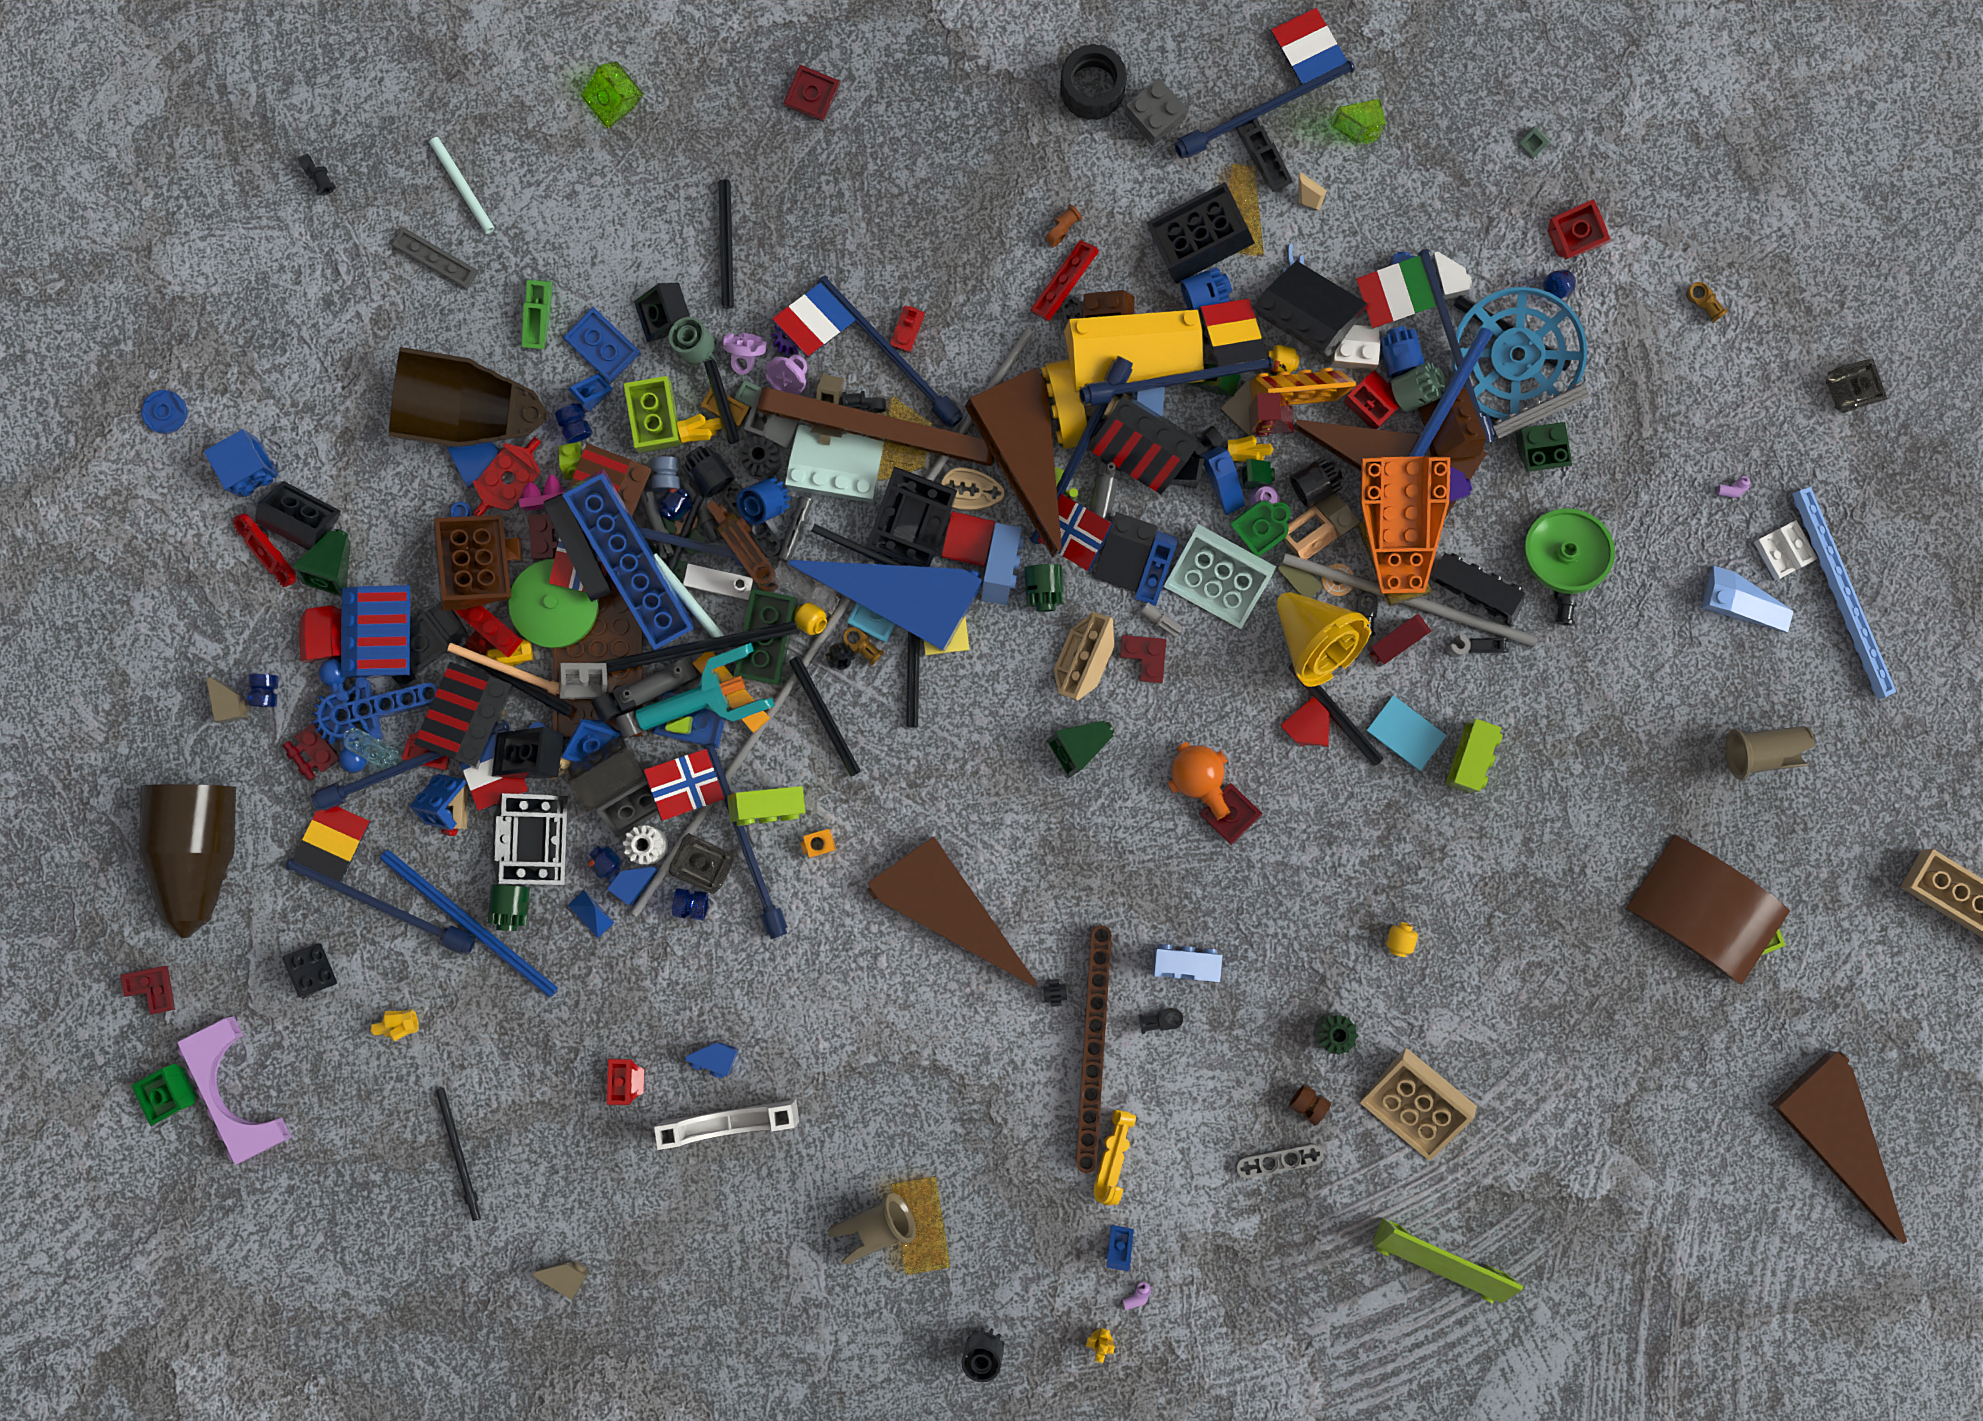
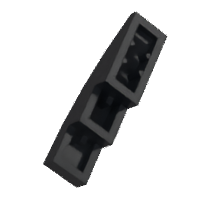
M1252 107L1249 108V109H1247V110H1245V111H1243V112H1241V113H1239V114H1237V115H1235V116H1233L1231 119H1233V118H1235V117H1237V116H1239V115H1241V114H1243V113H1245V112L1251 110ZM1257 118L1236 128L1248 153L1272 192L1293 183L1274 142L1271 143L1264 126H1260Z

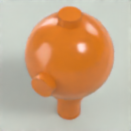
M1189 742L1178 746L1177 750L1179 753L1171 767L1172 780L1168 782L1171 790L1174 793L1180 791L1191 798H1201L1203 804H1207L1217 820L1228 815L1230 811L1223 800V792L1220 788L1225 776L1224 763L1228 762L1223 751L1220 750L1216 753L1207 746H1190Z

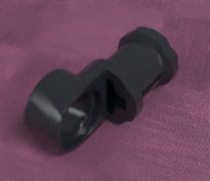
M308 153L298 157L304 172L314 181L317 187L316 192L319 196L328 195L336 189L335 184L330 181L327 175L328 170L325 166L316 167Z
M865 391L853 394L843 392V406L862 409L863 411L867 410L872 413H882L887 410L885 398H865Z
M1554 591V598L1557 600L1556 605L1559 606L1555 624L1574 626V607H1577V603L1570 601L1571 594Z
M1366 592L1357 598V612L1370 621V624H1367L1371 629L1370 636H1376L1374 620L1377 617L1378 599L1373 593ZM1365 596L1373 600V606L1370 609H1366L1361 605V600Z
M1176 1008L1157 1011L1156 1014L1145 1016L1138 1014L1142 1034H1145L1146 1031L1158 1029L1160 1031L1176 1029L1183 1023V1015ZM1170 1012L1179 1014L1180 1020L1175 1025L1167 1022V1015Z

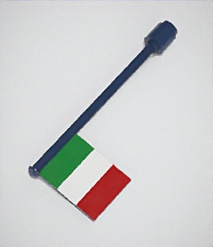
M1429 249L1421 250L1418 256L1356 278L1363 301L1368 303L1366 310L1372 329L1437 306L1458 369L1463 356L1429 252H1431ZM1468 377L1463 388H1466L1487 437L1485 444L1495 441L1493 436L1495 431L1490 416H1485L1484 412L1480 411L1470 377Z

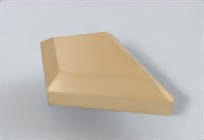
M1300 172L1298 176L1299 204L1320 210L1327 190Z

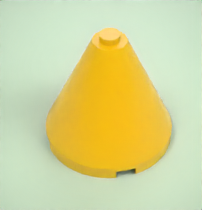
M1293 592L1283 593L1277 599L1276 608L1297 678L1305 686H1318L1334 678L1331 673L1339 666L1346 669L1360 654L1370 637L1371 629L1367 626V624H1370V621L1361 613Z

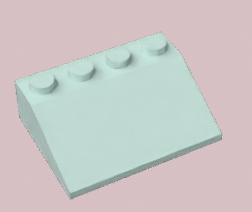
M799 424L789 461L786 487L789 490L874 504L885 442L846 433L841 438L831 436L830 445L818 443L820 434L810 432L811 428Z
M1198 524L1163 587L1241 629L1272 577L1276 566Z

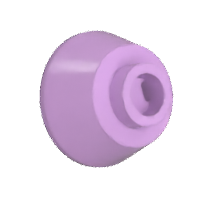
M1259 486L1251 492L1250 504L1253 506L1260 500H1268L1274 504L1280 502V496L1273 486Z

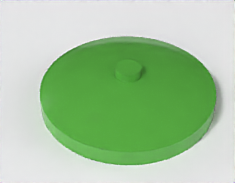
M1563 508L1550 511L1534 522L1525 538L1524 558L1528 569L1541 584L1557 592L1576 594L1595 588L1607 577L1614 563L1615 545L1606 526L1596 517L1581 510Z
M548 559L532 564L517 577L511 589L509 612L514 626L524 638L541 647L563 648L577 643L592 629L599 612V599L591 602L586 592L550 584L549 580L554 559Z

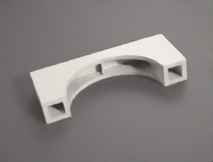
M794 1099L664 1120L654 1127L657 1150L679 1147L690 1142L728 1134L795 1128L799 1123L797 1102Z

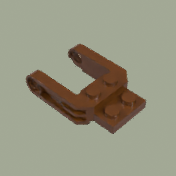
M714 500L706 506L720 524L717 528L752 579L762 591H776L780 586V578L748 534L752 530L742 516L737 518L734 513L729 515L721 503L717 505ZM775 578V583H774L773 586H771V587H765V586H764V585H768L769 583H771V582L773 581V579Z

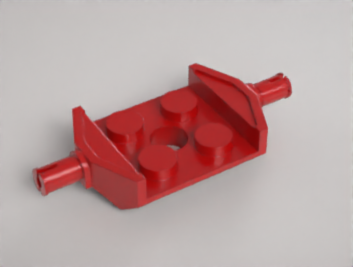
M534 436L527 447L524 448L507 443L503 444V449L478 480L473 482L482 499L479 506L472 512L473 514L482 516L487 508L491 509V507L504 511H510L522 497L523 490L528 482L533 483L541 473L533 456V451L541 443L539 439ZM508 472L513 473L514 481L511 484H504L502 480L503 475Z

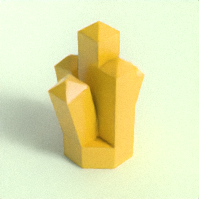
M701 414L677 422L682 443L710 440L711 436L716 435L717 430L723 427L720 417L705 420V417Z
M1253 435L1228 440V451L1233 462H1245L1246 459L1263 461L1265 455L1272 454L1273 447L1271 444H1256L1257 439Z
M523 639V642L509 658L498 649L488 650L486 657L512 667L524 662L534 661L532 645L527 639Z
M414 1009L385 1011L382 1022L372 1024L370 1032L374 1036L383 1034L385 1037L389 1036L390 1039L397 1041L407 1034L417 1032L419 1024Z
M1099 1328L1092 1332L1091 1336L1087 1339L1086 1346L1092 1348L1095 1352V1362L1103 1363L1107 1353H1114L1115 1344L1108 1329Z

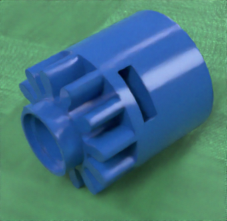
M1217 267L1180 281L1182 295L1188 310H1198V313L1201 314L1199 309L1201 306L1230 301L1228 296L1232 292L1230 281L1225 273L1221 275L1220 269H1217Z
M1405 326L1396 327L1388 330L1386 337L1380 338V348L1389 378H1394L1425 364L1416 329L1406 330Z
M776 477L764 479L739 492L737 496L738 511L746 522L752 525H759L784 513L785 509L790 507L787 501L791 500V497L787 495L789 490L783 487V481L777 482Z

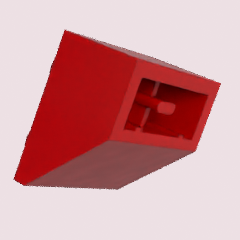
M1375 370L1362 380L1343 401L1371 429H1378L1400 407L1394 397L1392 386Z

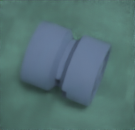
M667 456L651 458V472L655 474L651 477V490L667 492L669 489H676L675 492L679 491L680 478L676 474L680 470V459Z

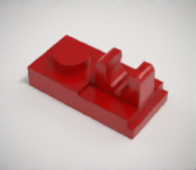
M905 305L903 307L890 342L893 348L911 354L925 312Z

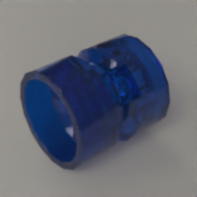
M580 403L565 406L555 412L554 415L558 425L563 427L562 435L567 444L580 442L593 434L589 422L583 419L586 415Z
M249 674L248 687L251 688V691L247 694V705L277 707L278 694L274 691L278 689L279 676ZM261 690H265L264 695H261Z
M676 888L672 904V917L686 918L689 915L693 920L704 921L707 914L709 893L697 890L691 893L689 889Z

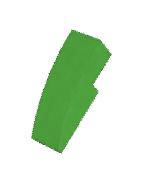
M527 280L526 302L523 305L522 347L545 348L553 281Z

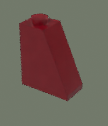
M1418 613L1369 647L1368 651L1370 653L1368 656L1375 665L1379 664L1381 667L1432 631Z

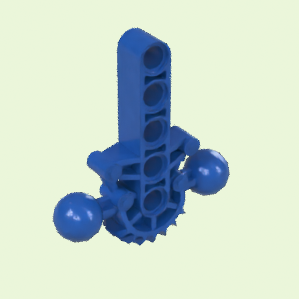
M328 659L321 664L318 676L321 682L329 686L331 695L326 698L321 695L318 696L322 702L321 704L314 703V707L318 708V712L314 711L312 715L318 719L313 720L312 723L320 725L315 731L317 733L323 732L321 738L324 740L329 738L330 744H334L337 739L342 740L343 749L339 754V764L345 771L357 773L366 766L367 754L361 746L356 744V739L362 736L366 739L380 741L383 738L380 718L431 706L434 697L428 700L426 692L428 689L433 688L436 694L439 687L431 683H424L374 696L371 682L366 678L358 677L355 684L351 686L352 688L345 691L342 683L347 677H341V661ZM355 692V701H352V694ZM412 694V703L406 705L404 703L405 696ZM389 699L391 707L384 711L382 704L385 700ZM364 705H368V714L362 716L361 708ZM346 710L347 718L344 721H340L339 713ZM362 723L365 730L360 731L355 724Z

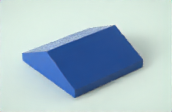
M581 719L564 748L561 758L601 769L618 741L621 732L605 723H601L600 720Z

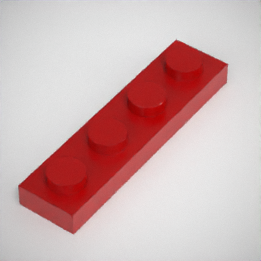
M1082 240L1078 242L1030 309L1034 315L1048 322L1098 254L1099 250L1096 246Z
M483 605L463 610H454L508 658L523 642L520 637Z

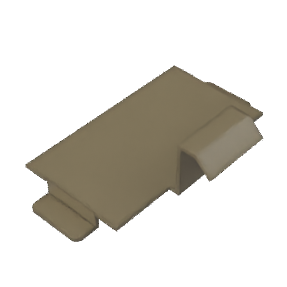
M812 424L808 426V428H811L810 432L820 434L818 441L820 444L830 445L831 436L841 438L843 434H846V432Z

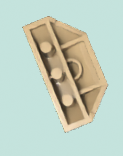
M1092 612L1089 614V617L1081 620L1071 628L1054 667L1055 680L1058 686L1057 691L1060 695L1078 701L1098 686L1114 648L1113 619L1111 617Z

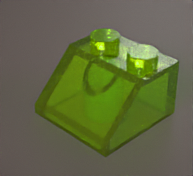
M614 61L598 66L582 92L581 97L607 128H610L636 107L644 93L621 65Z
M1380 98L1337 107L1331 120L1332 128L1356 143L1364 142L1365 144L1377 141L1386 125Z

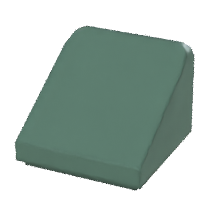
M1535 126L1519 144L1535 158L1551 140Z

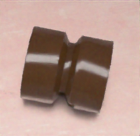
M1304 1083L1297 1090L1288 1107L1299 1115L1303 1113L1304 1119L1316 1126L1328 1112L1331 1102L1322 1095L1316 1096V1091Z

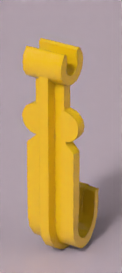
M1121 1110L1113 1112L1112 1122L1115 1125L1113 1134L1105 1138L1104 1144L1108 1149L1103 1152L1093 1189L1095 1200L1107 1206H1116L1121 1200L1124 1189L1116 1185L1124 1160L1122 1152L1127 1151L1130 1146L1126 1135L1128 1128H1132L1136 1122V1115Z

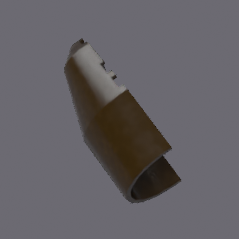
M404 347L399 348L388 432V437L459 448L529 436L547 421L549 412L533 390L476 363V361L470 358Z
M192 784L141 785L139 855L160 920L181 938L192 937L199 928L211 920L220 895V887L226 878V871L230 860L233 859L236 813L235 786Z

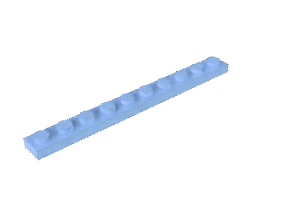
M1808 487L1792 493L1794 504L1799 509L1803 519V526L1809 533L1811 545L1816 550L1820 566L1828 579V586L1834 593L1837 607L1844 617L1846 629L1852 636L1854 648L1859 653L1862 667L1869 677L1871 689L1876 694L1877 699L1887 697L1895 693L1896 689L1812 488Z

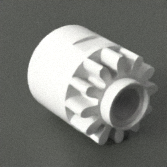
M645 825L634 827L633 830L626 834V840L623 842V845H625L624 853L628 855L631 861L639 864L659 862L665 856L668 847L666 836L661 830ZM646 839L649 845L644 851L642 849V842Z

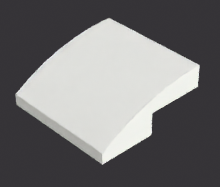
M1797 520L1754 541L1775 581L1818 559Z

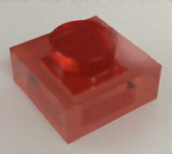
M475 630L467 639L465 647L486 656L488 650H491L494 645Z

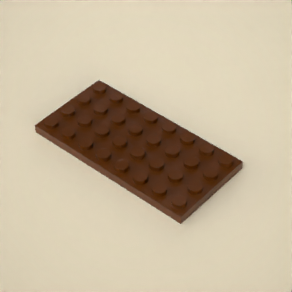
M607 573V579L612 588V593L599 598V612L592 629L584 638L573 645L553 648L554 681L559 682L561 663H596L643 653V631L609 573ZM643 666L607 673L606 694L624 685L628 686L643 679ZM561 699L574 707L570 716H564L553 709V730L564 733L563 738H571L581 719L599 720L591 704L595 699ZM643 703L636 706L635 709L631 711H634L636 713L637 709L643 707ZM616 717L612 720L604 722L605 724L620 731L616 721ZM641 729L642 732L630 737H643V729Z

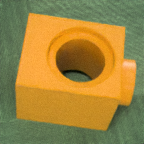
M831 829L803 836L804 841L801 842L804 855L808 854L809 858L836 851ZM817 837L821 838L824 843L820 850H814L812 847V841Z

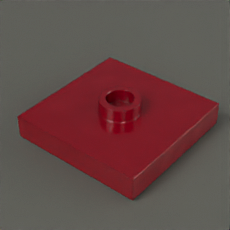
M799 65L783 106L824 122L840 86V80Z
M1230 783L1222 791L1223 800L1230 813L1217 820L1210 807L1206 806L1199 815L1232 846L1263 813Z

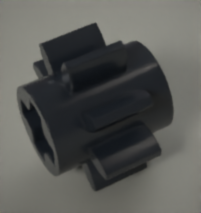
M841 642L830 646V653L825 654L830 668L835 667L838 670L848 668L851 660L855 659L850 645L847 644L845 646Z
M1059 979L1048 980L1049 985L1043 986L1045 1003L1051 1002V1007L1062 1006V1001L1067 1000L1065 983L1059 984Z

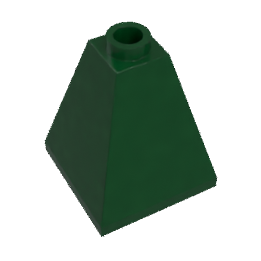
M336 529L335 532L330 530L295 563L293 568L303 585L342 597V588H347L350 555L349 535L339 529Z
M1099 721L1059 730L1046 741L1068 778L1081 771L1113 737L1114 729L1109 722Z

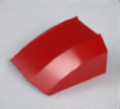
M1594 199L1559 214L1549 221V236L1557 255L1564 259L1578 256L1612 242Z
M329 605L309 608L303 612L299 622L301 662L312 663L318 660L341 658V609Z

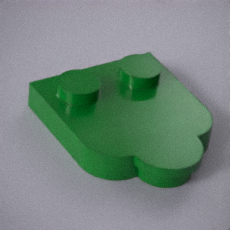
M1260 500L1231 521L1230 524L1254 555L1260 557L1287 536L1289 531L1287 521L1290 518L1291 510L1284 502L1272 504L1268 500Z

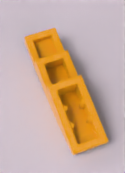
M712 651L706 652L694 661L693 664L702 674L708 659L716 655ZM724 665L714 669L715 673L718 672L721 683L735 678ZM745 688L726 695L732 709L755 701ZM763 710L742 718V721L755 733L771 718Z

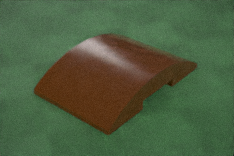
M1677 835L1672 837L1625 908L1661 933L1667 934L1700 956L1703 961L1739 985L1743 984L1790 912L1784 904L1754 881L1707 851Z

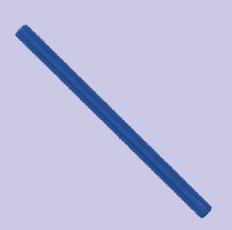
M1480 328L1409 456L1425 455L1490 340L1492 332L1489 329Z
M386 850L381 855L380 860L545 995L552 997L556 993L557 986L395 854Z

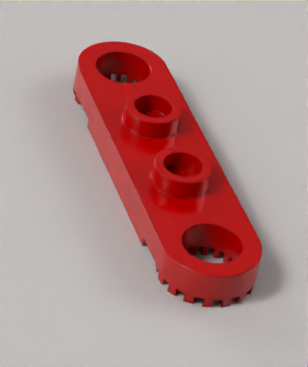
M242 513L235 516L232 521L234 522L233 525H235L234 529H237L236 533L238 532L244 538L245 544L267 571L275 576L277 583L280 586L282 585V587L294 584L296 581L294 570L283 558L281 552L269 541L267 535L260 530L248 514Z

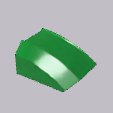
M177 1064L161 1068L131 1085L150 1126L192 1106L195 1102L196 1093L184 1072L185 1069Z

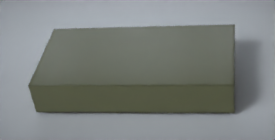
M1285 564L1277 568L1299 595L1311 598L1323 588L1312 573Z

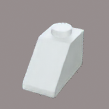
M1435 252L1431 257V261L1444 300L1458 297L1459 295H1466L1472 286L1471 277L1466 273V269L1440 252Z

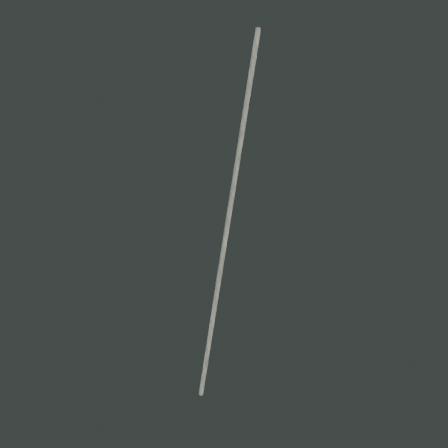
M1026 328L984 391L1000 384L1034 334L1031 329ZM969 414L956 433L966 434L973 423ZM940 455L925 478L934 481L949 457ZM869 559V561L867 562V564L878 563L877 561H874L872 559ZM844 596L827 621L825 629L818 634L801 659L806 668L852 602L848 597ZM794 671L774 699L775 706L766 711V714L771 719L798 681ZM771 719L755 733L752 732L733 759L724 773L728 783ZM714 803L699 809L630 911L631 914L638 917Z

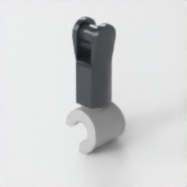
M1460 634L1456 636V642L1460 645V649L1455 644L1445 647L1448 655L1455 658L1467 652L1509 653V650L1506 649L1508 638L1468 639ZM1493 642H1497V649H1493Z

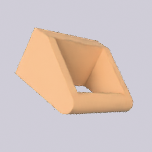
M1313 506L1288 524L1289 531L1284 541L1297 557L1307 560L1337 539L1334 525L1316 506ZM1315 516L1322 526L1296 543L1289 534Z

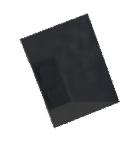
M894 466L866 547L917 567H930L940 544L958 490Z
M500 794L494 814L492 863L497 884L565 885L568 796Z

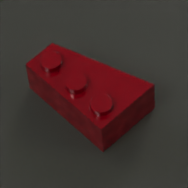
M1257 393L1249 407L1250 434H1256V437L1261 438L1268 437L1269 434L1294 433L1293 407L1289 406L1288 401L1285 402V398L1281 393Z

